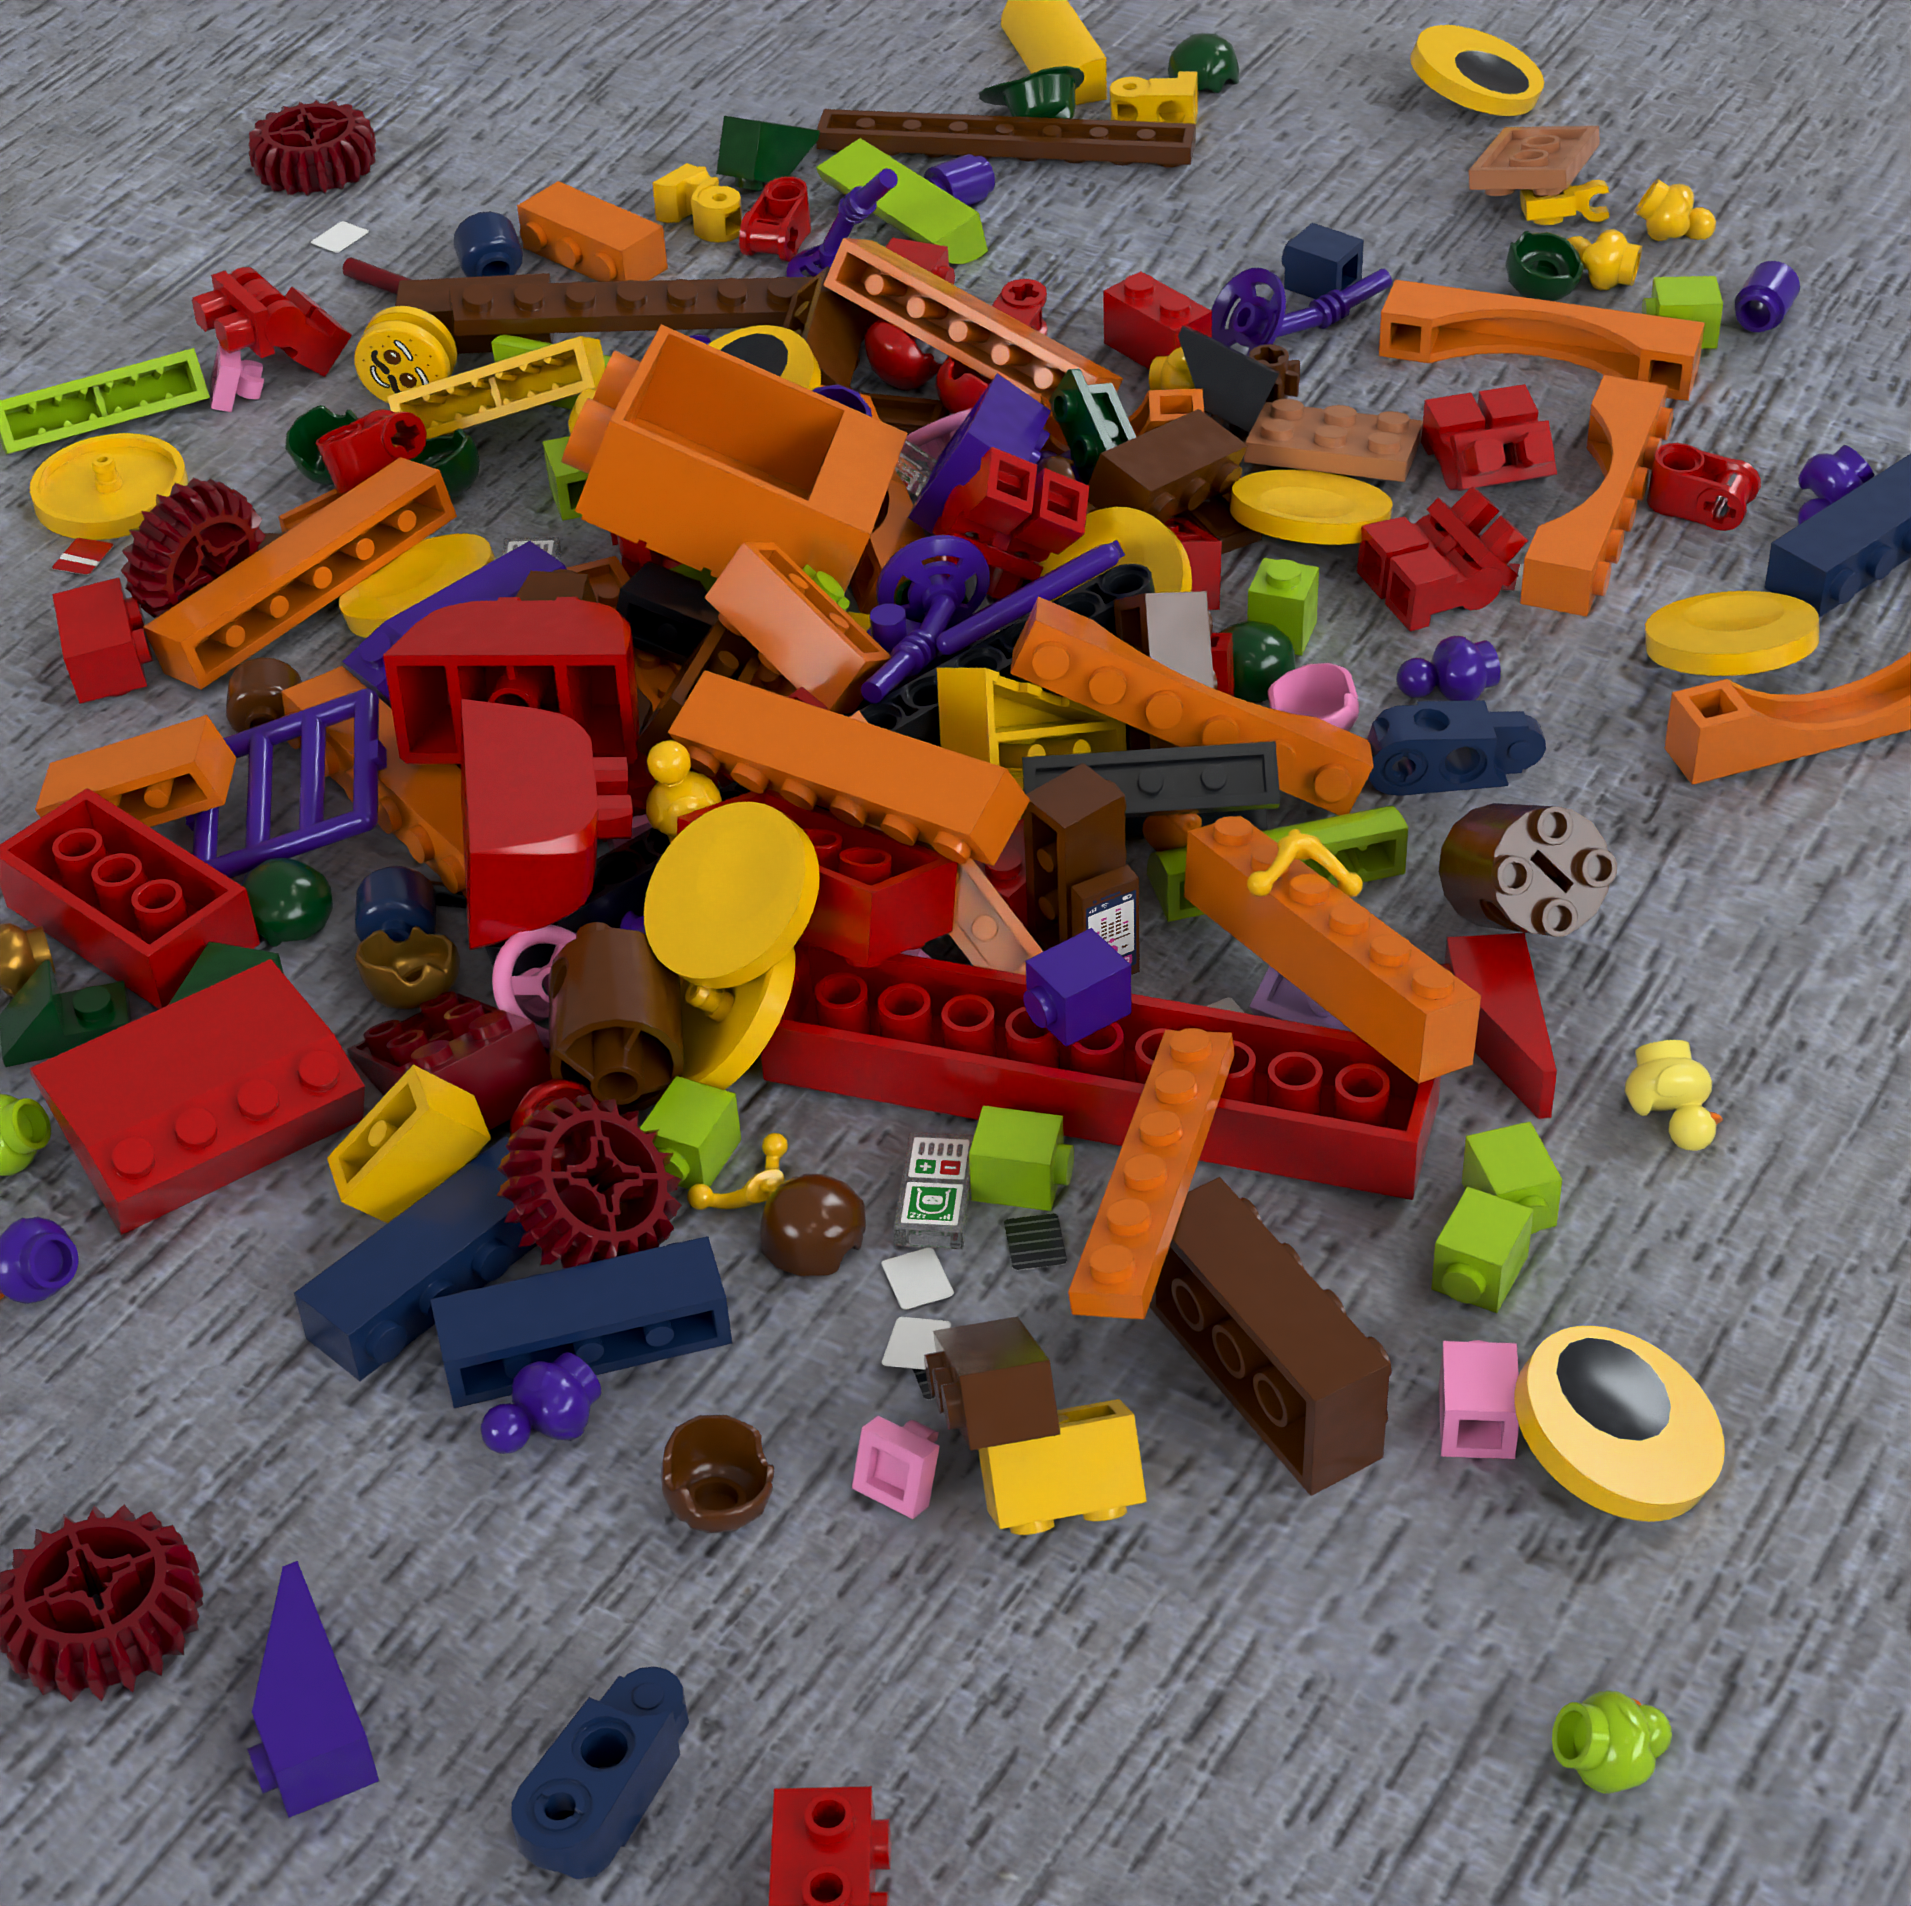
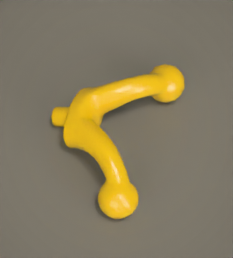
M1298 829L1291 830L1288 836L1278 842V854L1271 866L1266 871L1253 872L1247 880V888L1254 896H1265L1270 893L1273 883L1286 871L1294 859H1313L1335 877L1337 888L1350 898L1357 896L1363 888L1362 879L1357 873L1348 872L1344 865L1317 837L1301 834Z
M770 1133L763 1139L761 1147L766 1155L765 1170L755 1174L741 1189L719 1194L713 1193L708 1185L697 1183L688 1190L687 1200L689 1205L697 1210H704L708 1207L737 1209L766 1201L770 1194L784 1182V1175L779 1169V1161L787 1152V1139L779 1133Z

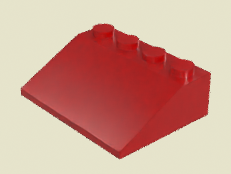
M271 959L30 1068L31 1076L120 1235L360 1122L364 1116L365 1085L334 1033Z

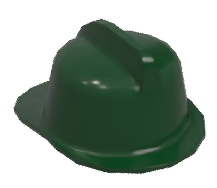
M1070 66L1039 70L1021 79L987 87L979 92V99L984 103L1008 106L1011 115L1015 117L1073 119L1076 105L1075 89L1084 81V72L1079 68Z

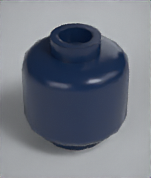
M491 211L476 213L462 221L454 232V248L466 277L515 275L521 267L523 251L512 222L503 214Z
M403 866L385 867L375 870L366 876L356 892L355 932L360 942L378 930H383L393 941L401 942L408 939L412 928L415 926L421 928L425 934L435 935L437 893L431 881L419 871Z

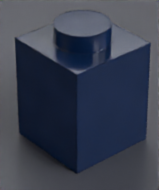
M1311 223L1297 236L1290 239L1284 247L1282 253V265L1285 267L1284 289L1318 299L1333 289L1342 291L1362 279L1364 240Z

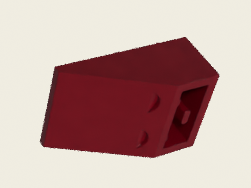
M453 991L444 992L435 999L423 1002L420 1005L421 1012L401 1022L399 1020H388L371 1027L363 1034L364 1041L347 1049L350 1058L383 1096L412 1065L474 1095L488 1131L512 1119L515 1110L528 1090L553 1079L550 1072V1062L534 1022L465 995L456 994Z

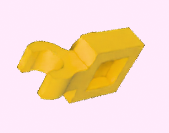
M1591 180L1582 185H1569L1567 189H1563V192L1551 196L1535 195L1533 189H1520V207L1526 220H1534V223L1538 225L1560 223L1563 221V217L1575 216L1576 211L1581 212L1590 221L1600 222L1609 218L1607 207L1589 206V201L1596 194L1609 193V187L1606 181Z

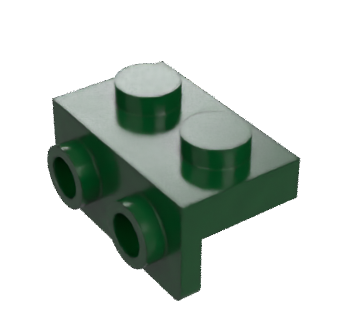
M1080 369L1067 370L1050 397L1049 403L1053 418L1059 423L1070 448L1074 465L1079 469L1084 483L1088 485L1100 454L1135 438L1136 435L1113 383L1087 385Z

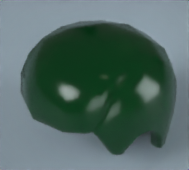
M1193 34L1178 44L1169 57V78H1178V72H1197L1198 90L1208 88L1217 94L1221 92L1224 83L1229 78L1233 84H1238L1239 66L1232 44L1217 34Z
M1524 231L1515 243L1511 242L1506 259L1508 280L1520 295L1525 298L1557 301L1571 293L1579 283L1584 270V264L1581 262L1580 255L1566 238L1549 232L1532 234L1529 231Z
M323 405L316 406L299 416L286 433L285 449L305 477L319 484L334 485L317 448L316 441L326 433L348 425L360 418H357L356 414L351 410H347L345 415H338Z
M456 429L453 436H438L427 439L422 452L415 458L410 459L411 461L440 470L450 499L460 496L471 488L479 473L480 460L478 450L472 437L467 436L462 429Z
M1248 620L1230 625L1219 632L1232 633L1234 697L1248 702L1269 700L1268 689L1271 684L1288 671L1295 669V654L1289 637L1275 625Z
M281 857L266 860L249 871L241 886L247 889L257 933L263 936L273 947H277L282 942L306 940L325 927L333 909L331 886L324 875L311 866L297 860Z

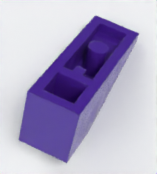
M298 1561L282 1567L252 1708V1715L261 1743L247 1748L262 1793L264 1794L278 1788L288 1818L379 1782L366 1733Z

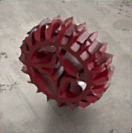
M316 100L311 104L299 102L298 106L290 108L283 106L278 113L269 112L266 114V120L256 122L255 129L249 132L250 142L248 145L250 151L248 154L251 167H254L255 175L260 178L261 184L271 186L272 190L277 192L286 190L288 195L305 192L306 196H309L312 192L319 191L326 194L327 190L333 188L342 190L344 189V184L356 183L361 175L368 174L370 166L376 162V140L370 120L365 118L363 111L354 110L352 105L344 104L338 106L337 102L333 100L327 104Z
M193 477L187 486L174 483L170 496L166 497L157 494L156 506L150 512L141 511L144 517L141 525L138 528L129 530L134 540L132 544L122 550L128 559V562L121 569V572L127 578L125 589L131 593L132 598L139 602L142 610L153 618L159 617L259 551L258 546L266 537L259 528L262 518L256 513L253 505L247 502L245 496L222 482H216L212 479L201 481Z
M590 1093L578 1096L572 1102L564 1097L552 1101L541 1111H534L523 1121L524 1125L510 1136L508 1143L505 1145L510 1153L501 1159V1164L497 1168L508 1180L500 1186L496 1196L511 1201L514 1204V1208L508 1211L504 1222L521 1223L526 1232L522 1236L519 1247L530 1246L536 1243L542 1248L540 1266L551 1265L560 1259L562 1269L658 1248L661 1243L669 1238L674 1230L669 1220L677 1215V1211L682 1206L670 1194L677 1190V1186L682 1179L665 1171V1166L670 1163L674 1153L658 1152L653 1143L656 1140L659 1129L643 1132L637 1126L639 1110L627 1112L621 1117L618 1113L615 1098L607 1101L603 1100L596 1105ZM558 1144H564L565 1157L560 1161L561 1170L559 1172L552 1171L551 1163L554 1148ZM627 1203L625 1225L622 1231L617 1232L615 1218L620 1215L619 1204Z
M124 1504L111 1518H106L94 1505L87 1520L74 1522L64 1514L61 1529L52 1534L36 1529L35 1547L33 1549H13L12 1565L14 1569L0 1573V1650L3 1654H7L12 1670L19 1674L21 1680L31 1678L33 1685L39 1688L43 1695L58 1687L60 1693L72 1702L85 1688H90L91 1693L103 1701L109 1686L118 1683L134 1692L137 1675L148 1671L162 1677L164 1664L162 1656L184 1655V1644L186 1642L184 1634L198 1631L199 1613L197 1608L203 1605L202 1597L204 1591L200 1578L197 1575L200 1570L195 1555L192 1551H189L187 1545L184 1544L182 1536L176 1532L174 1526L163 1527L161 1521L156 1519L152 1511L136 1519L134 1513H131ZM94 1594L100 1596L104 1606L102 1610L97 1609L92 1597Z

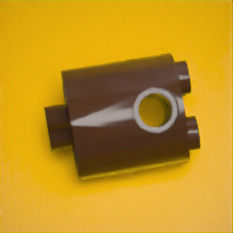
M1492 803L1470 810L1452 826L1441 847L1438 872L1444 896L1458 915L1476 926L1564 937L1578 930L1597 914L1608 893L1609 885L1617 875L1618 866L1616 858L1608 851L1606 841L1593 822L1573 809L1556 806Z
M593 922L580 927L576 933V939L567 943L552 962L549 975L550 1072L553 1079L583 1084L600 1102L615 1098L619 1114L638 1110L642 1111L657 1104L674 1078L682 1076L684 1049L680 976L659 961L649 945L646 934L635 930L611 928L605 923Z

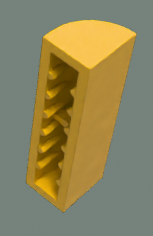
M1008 0L1003 9L1001 27L1031 74L1052 67L1070 66L1079 68L1084 72V81L1075 89V104L1080 105L1107 100L1106 56L1068 0Z
M578 336L387 396L389 406L393 412H410L418 416L425 425L427 440L453 434L456 429L466 430L579 395L587 388L594 389L598 387L605 370L600 339Z

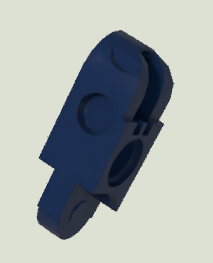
M1485 700L1417 701L1416 705H1397L1383 710L1372 723L1367 740L1371 745L1374 767L1368 778L1377 790L1387 795L1397 796L1504 787L1509 785L1506 774L1522 773V770L1535 765L1543 757L1546 751V741L1541 726L1535 718L1525 715L1524 711L1488 712Z
M655 1666L639 1668L628 1673L625 1677L618 1676L600 1701L591 1697L586 1700L519 1786L511 1803V1820L518 1849L526 1859L539 1868L560 1872L575 1879H584L599 1875L611 1864L620 1847H625L681 1755L678 1741L687 1728L689 1719L683 1686L676 1675L667 1669ZM606 1764H617L610 1768L599 1769Z

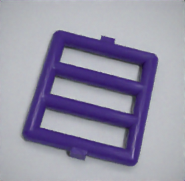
M1115 540L1109 544L1094 547L977 611L961 623L945 629L936 641L938 648L937 657L944 654L952 655L1031 612L1038 596L1051 601L1112 568L1118 563L1119 558L1125 556L1118 541Z
M361 689L223 738L236 758L249 755L245 848L217 857L219 807L186 816V825L193 831L192 854L229 878L248 873L266 860L280 857L289 859L373 830L378 823V771L387 768V749L379 741V698L377 693L372 689ZM354 718L353 811L324 820L326 727ZM301 736L299 829L270 839L273 746Z

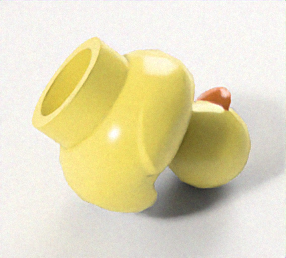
M1665 1040L1649 1043L1635 1050L1637 1067L1632 1070L1625 1082V1093L1634 1111L1641 1116H1647L1650 1111L1676 1110L1669 1121V1134L1672 1141L1678 1147L1685 1150L1697 1151L1705 1149L1711 1144L1716 1135V1125L1723 1121L1721 1115L1709 1112L1702 1106L1712 1091V1080L1708 1070L1699 1062L1692 1060L1690 1044L1687 1041Z

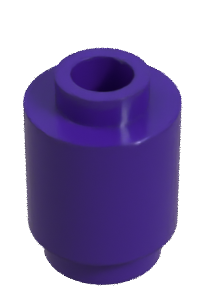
M967 154L930 167L924 174L926 180L968 206L983 201L993 191L995 186V175L992 166L982 156L975 157Z
M1766 261L1754 268L1735 298V314L1742 327L1751 332L1759 333L1773 329L1782 322L1800 291V281L1795 271L1779 261Z

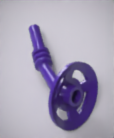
M888 168L883 169L865 186H857L843 197L838 204V214L823 243L803 250L794 256L787 265L786 276L806 277L801 273L806 270L809 275L815 277L827 266L831 268L842 239L848 238L854 225L861 223L875 211L877 201L896 186L898 182L896 173Z
M1256 267L1244 270L1224 286L1212 306V339L1229 347L1235 343L1249 348L1247 356H1249L1253 348L1260 345L1273 344L1278 337L1314 327L1325 329L1340 319L1347 317L1350 309L1392 286L1391 275L1386 269L1381 268L1342 291L1338 289L1329 291L1327 294L1311 301L1309 308L1285 314V290L1277 275L1264 268ZM1265 284L1271 287L1274 294L1270 301L1257 296L1256 285ZM1238 298H1240L1241 300L1236 305L1230 317L1228 329H1225L1228 315L1234 303L1237 301Z
M951 535L929 536L904 546L885 564L876 585L878 605L894 604L896 586L904 575L912 583L907 594L909 604L901 605V607L905 610L906 619L912 621L917 619L923 622L919 629L911 631L892 649L891 658L862 684L861 693L865 700L873 704L878 703L906 676H915L921 672L937 656L938 648L936 641L938 636L945 629L966 620L981 605L988 592L990 571L984 555L973 543ZM936 556L960 558L957 564L948 561H936L923 565L921 562ZM976 573V587L973 596L967 604H963L962 601L966 593L964 582Z

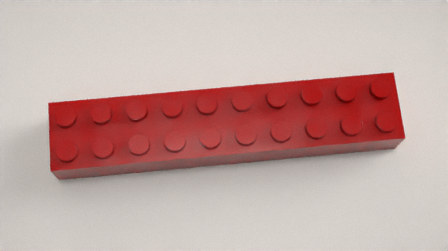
M796 943L794 946L795 974L789 1000L776 1030L761 1052L763 1079L765 1081L979 1120L983 1106L1063 1116V1136L1122 1146L1165 1030L1181 1031L1197 1028L1206 1032L1232 1033L1235 1055L1199 1161L1409 1200L1414 1199L1439 1104L1441 1076L1418 1084L1354 1032L1131 993V1014L1065 1047L1046 1027H1038L1029 1017L1023 1001V994L1027 991L1026 975L901 953L883 960V963L879 966L861 968L849 965L844 961V957L823 948L806 947L799 943Z

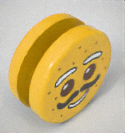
M394 306L378 312L369 321L357 344L354 363L356 372L364 386L374 396L389 404L387 396L450 377L457 361V348L450 331L436 317L415 307Z

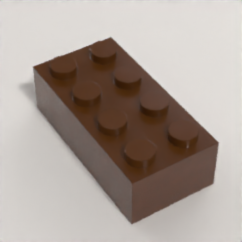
M1221 1177L1189 1191L1149 1308L1310 1496L1381 1460L1384 1456L1385 1429L1388 1422L1389 1377L1392 1374L1391 1362L1383 1346L1374 1337H1366L1347 1317L1345 1308L1337 1295L1329 1289L1323 1290L1304 1269L1303 1263L1294 1248L1288 1243L1281 1244L1264 1226L1252 1202L1247 1198L1240 1199Z

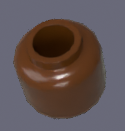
M259 657L247 660L238 666L229 680L226 701V717L232 729L239 733L285 716L281 691L302 683L298 672L288 663L275 658Z

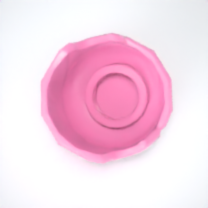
M1331 663L1307 664L1288 671L1271 684L1268 689L1271 709L1316 717L1346 731H1350L1358 719V696L1352 675L1346 668Z

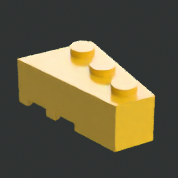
M937 668L941 747L1007 768L1022 789H1024L1022 757L1127 751L1126 723L1066 697L1043 691V687L1031 683H1020L999 675V672L987 668Z

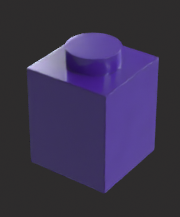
M1092 928L1026 960L1027 991L1023 994L1026 1011L1038 1027H1046L1065 1047L1132 1013L1131 964Z

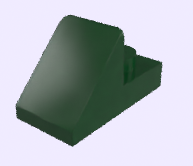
M47 959L42 962L0 1014L1 1050L5 1067L53 1058L132 1022L130 1001L125 982L119 981L99 986H89L79 990L60 993L50 960Z

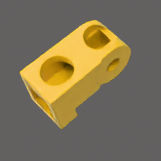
M1178 72V78H1150L1149 80L1132 76L1123 77L1112 82L1109 87L1111 120L1196 124L1197 72Z

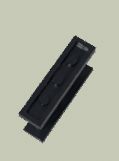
M1275 741L1022 757L1024 788L1022 790L1025 794L1081 763L1086 764L1104 779L1114 782L1125 794L1127 805L1125 812V840L1145 839L1143 824L1148 816L1196 813L1202 819L1201 827L1213 824L1223 817H1237L1241 815L1259 830L1264 831L1268 829L1266 809L1278 808L1280 805Z

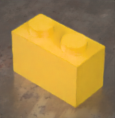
M412 1065L327 1157L341 1202L385 1223H389L474 1160L491 1137L474 1095Z
M1120 1399L1057 1410L1061 1435L978 1449L987 1511L998 1528H1010V1532L1016 1535L1036 1534L1053 1528L1054 1519L1082 1514L1083 1519L1087 1521L1112 1520L1124 1516L1127 1513L1126 1506L1146 1503L1147 1499L1134 1413Z

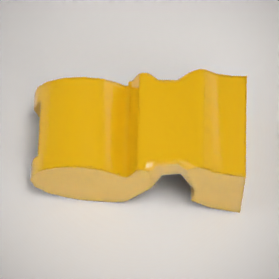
M686 163L652 182L656 221L678 223L693 214L694 235L709 242L723 243L739 237L742 222L740 193L734 188L719 186V178L711 177L706 167H697Z

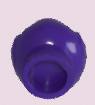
M1843 445L1834 454L1822 453L1808 459L1799 474L1798 484L1802 490H1812L1818 498L1810 499L1799 509V525L1874 477L1871 467L1859 453L1851 447Z
M1450 636L1437 645L1431 662L1423 658H1412L1405 661L1398 669L1396 682L1403 694L1411 698L1424 697L1430 694L1436 686L1449 701L1477 700L1485 688L1496 686L1499 683L1501 675L1500 662L1495 648L1489 641L1484 640L1473 643L1463 636Z
M22 1217L8 1226L0 1236V1300L6 1296L15 1302L24 1304L40 1302L56 1294L73 1279L78 1268L79 1257L74 1243L70 1240L63 1227L50 1219L41 1217Z
M568 1352L560 1355L552 1363L538 1361L523 1367L513 1379V1404H498L489 1409L483 1417L480 1430L484 1443L489 1449L497 1453H514L522 1449L528 1441L531 1427L556 1440L572 1441L580 1437L588 1424L590 1405L598 1400L602 1394L598 1378L581 1358Z

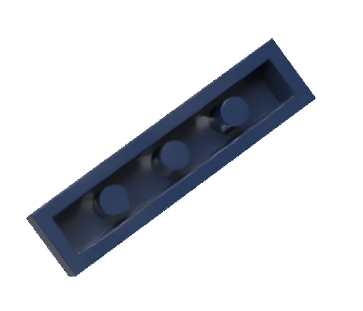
M1911 453L1771 543L1764 589L1772 593L1792 596L1807 602L1816 609L1820 618L1838 605L1849 602L1856 593L1874 581L1885 578L1892 569L1911 557Z
M503 1137L294 1293L306 1339L357 1380L362 1381L382 1364L395 1359L404 1347L435 1324L430 1299L456 1294L465 1290L482 1288L489 1282L500 1278L512 1264L537 1246L534 1243L530 1246L519 1247L522 1236L526 1232L521 1223L504 1222L508 1211L514 1208V1204L511 1201L496 1196L500 1186L508 1180L497 1168L501 1164V1159L510 1153L505 1146L509 1138Z
M708 1236L430 1299L454 1409L512 1395L513 1379L523 1367L538 1361L552 1363L566 1352L581 1358L595 1375H600L732 1344L727 1299Z

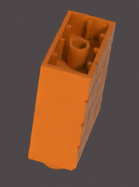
M661 324L642 361L614 350L600 379L593 400L588 398L579 414L561 462L589 474L575 512L582 514L581 520L637 544L639 539L647 542L646 548L701 572L705 567L711 570L710 576L717 579L743 542H774L801 569L808 564L816 572L822 571L832 576L841 585L845 594L871 536L908 433Z

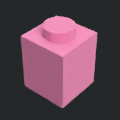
M1480 1340L1469 1342L1443 1341L1439 1379L1441 1457L1515 1459L1519 1423L1514 1405V1391L1519 1376L1517 1343H1490Z

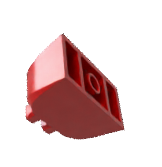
M499 597L497 601H472L455 604L435 610L422 618L383 654L399 758L406 764H461V699L532 707L560 713L574 719L584 728L591 738L593 757H626L627 764H633L638 758L639 704L630 623L611 606L580 600L578 597H557L556 600L522 601L519 597Z
M461 699V811L469 950L506 942L516 933L545 928L572 914L585 904L592 891L597 858V839H631L633 808L631 795H628L627 758L593 757L590 736L574 719L563 714L532 707Z

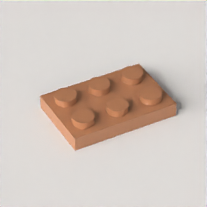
M1599 126L1504 127L1468 170L1469 190H1485V194L1489 196L1509 195L1515 192V189H1533V193L1539 196L1559 194L1563 192V189L1569 187L1600 145Z
M1279 399L1272 403H1265L1245 441L1248 447L1244 454V462L1405 482L1421 443L1423 421L1410 419L1408 415L1395 411L1372 415L1357 413L1354 408L1345 405H1332L1321 409L1305 407L1302 402L1294 399Z

